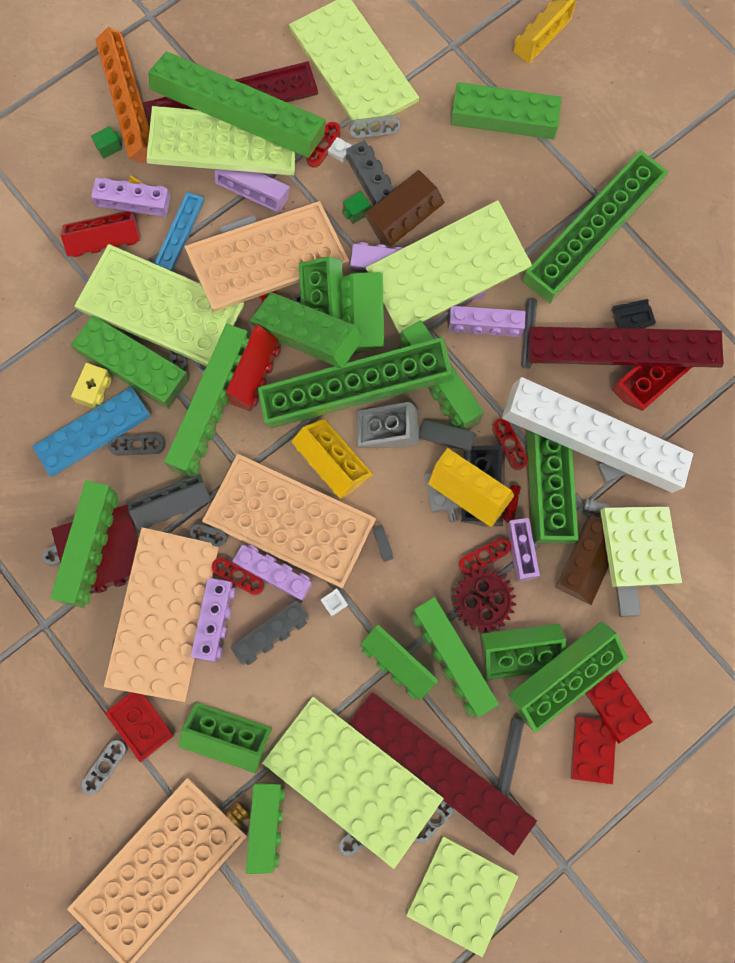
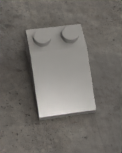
M410 402L357 411L358 447H407L419 445L418 408Z

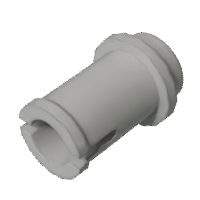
M591 497L589 499L586 498L583 503V509L588 513L592 511L601 514V509L609 508L608 503L595 501Z

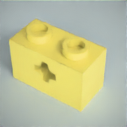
M86 363L71 395L72 399L76 403L93 409L98 407L104 400L106 388L111 384V375L106 369Z

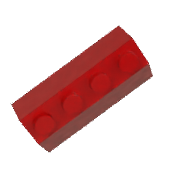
M128 211L64 224L60 235L67 257H79L86 252L98 253L101 249L107 248L108 244L118 248L119 245L126 244L129 246L140 241L135 212Z
M255 325L226 390L231 405L250 412L253 407L257 406L259 401L258 387L266 385L267 380L265 378L267 374H271L274 367L273 360L279 356L281 351L279 340L259 325Z
M636 366L616 383L612 391L625 404L643 411L693 367Z

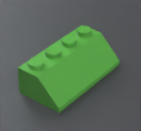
M328 256L298 263L301 304L342 320V260Z
M353 273L342 277V320L355 325L363 337L354 353L360 354L384 347L383 273Z
M378 624L361 643L363 647L361 651L369 659L373 657L377 660L376 665L384 673L386 670L393 675L391 679L398 686L402 684L408 689L406 693L413 700L416 698L421 700L439 681Z
M560 624L481 634V648L486 679L528 675L538 672L566 649V638Z
M196 702L181 730L178 747L256 773L272 727Z
M256 782L253 785L246 874L273 873L275 867H279L280 854H276V847L281 844V832H278V823L283 821V810H280V801L284 802L285 789L281 788V783Z

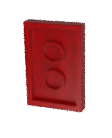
M618 670L602 679L585 693L618 744L653 723Z
M131 692L105 712V715L139 762H143L175 736L144 694Z
M575 717L571 779L613 784L616 740L603 720Z

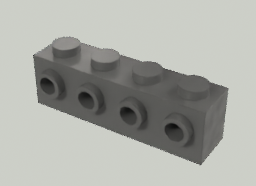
M364 140L346 149V159L374 206L394 189L391 186L390 177L383 172L380 160H376L373 148L368 146Z
M197 474L129 501L127 505L137 530H140L142 527L149 528L155 523L166 521L178 514H184L195 507L204 506L211 501L201 474Z
M296 600L230 648L242 665H250L258 659L256 656L264 652L265 654L273 649V644L280 640L282 642L290 637V632L294 629L300 630L303 628L309 618Z

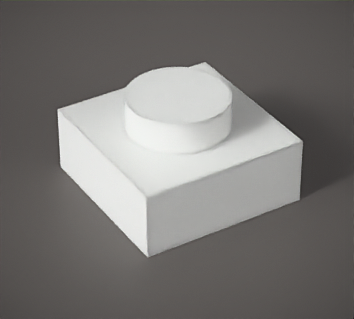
M337 137L329 148L328 154L344 162L346 159V149L352 145Z
M335 589L321 599L331 617L348 606L338 589Z

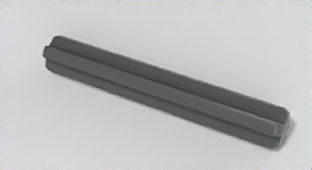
M529 298L526 304L521 367L527 369L532 366V363H529L530 327H535L537 300Z
M513 718L497 787L507 797L525 723L524 720L519 718Z

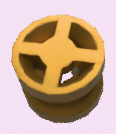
M239 801L234 804L232 810H228L225 813L238 828L243 825L245 819L251 817L250 812Z

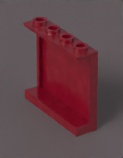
M128 505L113 509V522L111 527H108L106 533L108 540L106 545L102 547V561L96 567L95 573L97 578L94 585H91L90 593H102L107 591V587H120L126 585V581H129L138 536L128 511ZM73 522L51 528L60 563Z

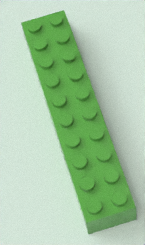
M166 51L148 72L150 90L307 158L310 157L324 137L326 119Z
M640 150L535 261L532 267L525 272L522 282L551 304L663 183L668 171Z
M441 337L345 364L343 369L334 366L258 387L264 422L267 426L275 428L455 379L447 345L444 338Z

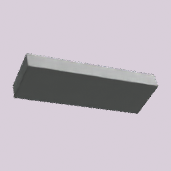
M424 420L419 431V439L467 452L471 451L477 436L475 432Z

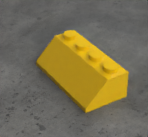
M577 0L551 1L546 10L538 14L533 24L530 23L526 27L525 32L517 36L514 41L515 47L513 52L530 64L571 20Z
M325 419L303 427L291 441L297 451L303 455L309 465L316 470L321 479L328 484L334 494L340 499L351 494L373 475Z
M449 448L445 450L437 461L428 483L429 486L491 528L514 497L512 490Z

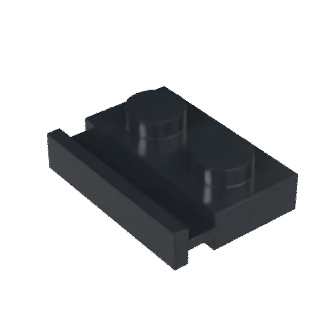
M644 299L613 306L611 310L614 313L617 328L641 329L654 326L656 321L651 306H649V300Z

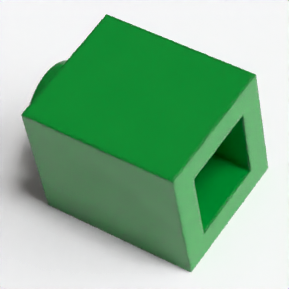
M110 126L91 135L103 159L122 150L119 143L122 140L118 132H113Z
M362 191L343 201L342 213L347 220L349 219L354 224L366 217L364 213L371 208V204Z

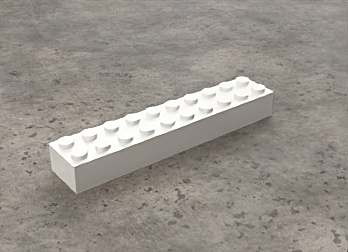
M523 377L512 385L502 419L671 493L685 487L694 453Z

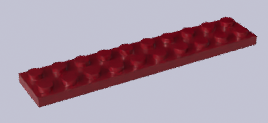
M309 61L235 79V81L284 102L318 95V88ZM168 97L142 102L149 129L152 106L196 110Z
M530 327L529 363L722 368L724 365L722 330Z
M373 692L348 723L443 797L447 804L513 856L536 824L537 820Z

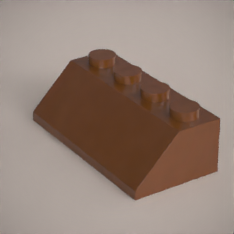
M417 170L364 214L380 243L393 246L445 202L438 188L420 170Z
M593 515L586 519L578 541H576L555 587L589 605H592L609 567L601 519Z

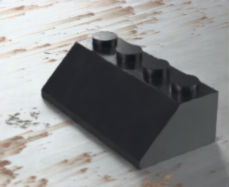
M472 446L470 452L464 451L463 458L504 485L505 451L503 446ZM462 508L461 522L488 526ZM504 511L493 526H503Z

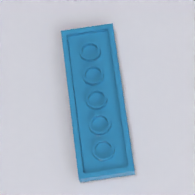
M131 386L32 447L52 478L151 416Z

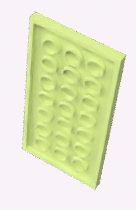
M336 0L289 24L290 31L351 121L395 115L419 102V96L352 0ZM373 122V123L370 125V127H372V126H374V125H376V124H378V123H377V122ZM356 125V128H357L358 131H359L360 129H363V128H360L359 125Z
M152 106L147 150L148 164L294 175L295 152L198 110Z
M497 200L366 267L367 273H383V304L398 333L401 334L402 330L419 320L425 322L449 310L452 306H456L531 268L532 264Z
M108 244L74 307L76 310L90 316L93 315L106 323L207 366L226 323L235 326L244 308V303L242 302L213 312L200 283Z
M314 697L311 698L262 763L393 869H395L444 799Z

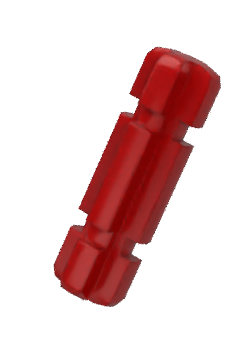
M518 485L510 486L514 497L505 509L506 512L503 519L507 522L515 519L514 512L517 509L518 495L521 487Z

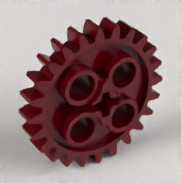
M481 568L478 569L477 574L472 570L470 571L471 577L464 574L465 581L458 580V583L461 585L460 588L454 587V590L458 592V595H452L453 598L457 599V602L452 603V605L458 606L454 613H460L461 616L458 620L465 619L464 626L467 627L471 624V630L473 631L477 626L478 631L481 633L484 627L488 633L491 632V627L497 631V624L505 626L503 620H511L508 613H515L510 609L511 606H516V603L511 602V599L515 598L516 595L510 594L514 587L508 588L507 585L510 583V580L502 581L504 574L497 577L496 570L492 574H490L489 568L485 570L484 574ZM480 581L486 583L487 587L484 592L478 590V583ZM470 589H473L481 597L487 596L486 601L498 608V612L494 611L488 604H481L482 600L472 594ZM496 593L502 596V601L499 604H496L493 600ZM470 596L475 600V604L471 608L466 605V599ZM484 609H488L491 613L490 618L487 620L482 618V611Z

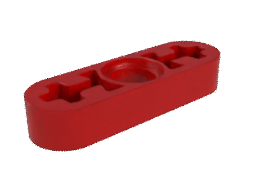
M329 122L325 125L324 137L320 142H327L328 146L321 148L318 144L310 157H306L307 164L310 167H319L328 155V150L337 137H340L341 132L338 123ZM317 154V159L311 160V157L314 158Z
M500 418L495 421L492 431L499 445L503 446L510 466L514 470H522L527 465V455L510 423ZM499 424L501 426L505 425L504 433L502 430L497 429ZM505 441H514L515 447L508 449L505 446ZM516 456L518 459H523L521 465L519 463L515 464Z
M499 538L463 557L458 565L460 572L470 575V571L476 572L478 569H482L506 556L511 550L510 542L507 539ZM498 543H500L501 545L505 544V552L499 550L495 553L497 557H494V553L492 550H495L499 546ZM482 551L488 552L490 560L487 562L481 561L479 554ZM472 556H475L477 563L473 564L470 567L471 570H469L468 568L464 569V561L470 563L474 561V558Z
M217 558L213 561L212 570L217 576L232 582L233 585L251 595L256 596L263 592L264 583L259 577L225 558ZM224 562V566L229 570L231 566L234 567L229 572V577H226L228 573L224 570L218 572L217 564L221 565ZM237 571L242 572L244 575L243 580L240 582L233 580V574ZM248 576L251 577L248 579L250 582H259V590L251 591L252 587L246 583Z

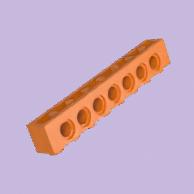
M107 27L95 41L127 155L131 160L144 163L147 160L149 125L122 33Z

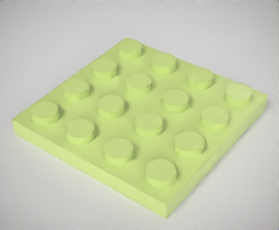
M669 507L603 508L600 510L612 587L682 583Z
M442 836L406 916L483 957L518 876Z

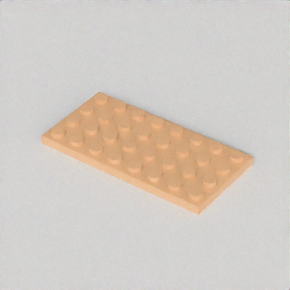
M320 201L184 246L213 312L300 282L298 263L330 256L342 260V267L349 265V259Z
M237 454L202 522L343 589L376 518Z
M141 528L103 687L185 702L194 658H191V652L207 579L213 576L212 563L217 558L219 547L200 540Z
M187 778L67 910L119 963H135L248 835L236 827L227 815L197 785Z

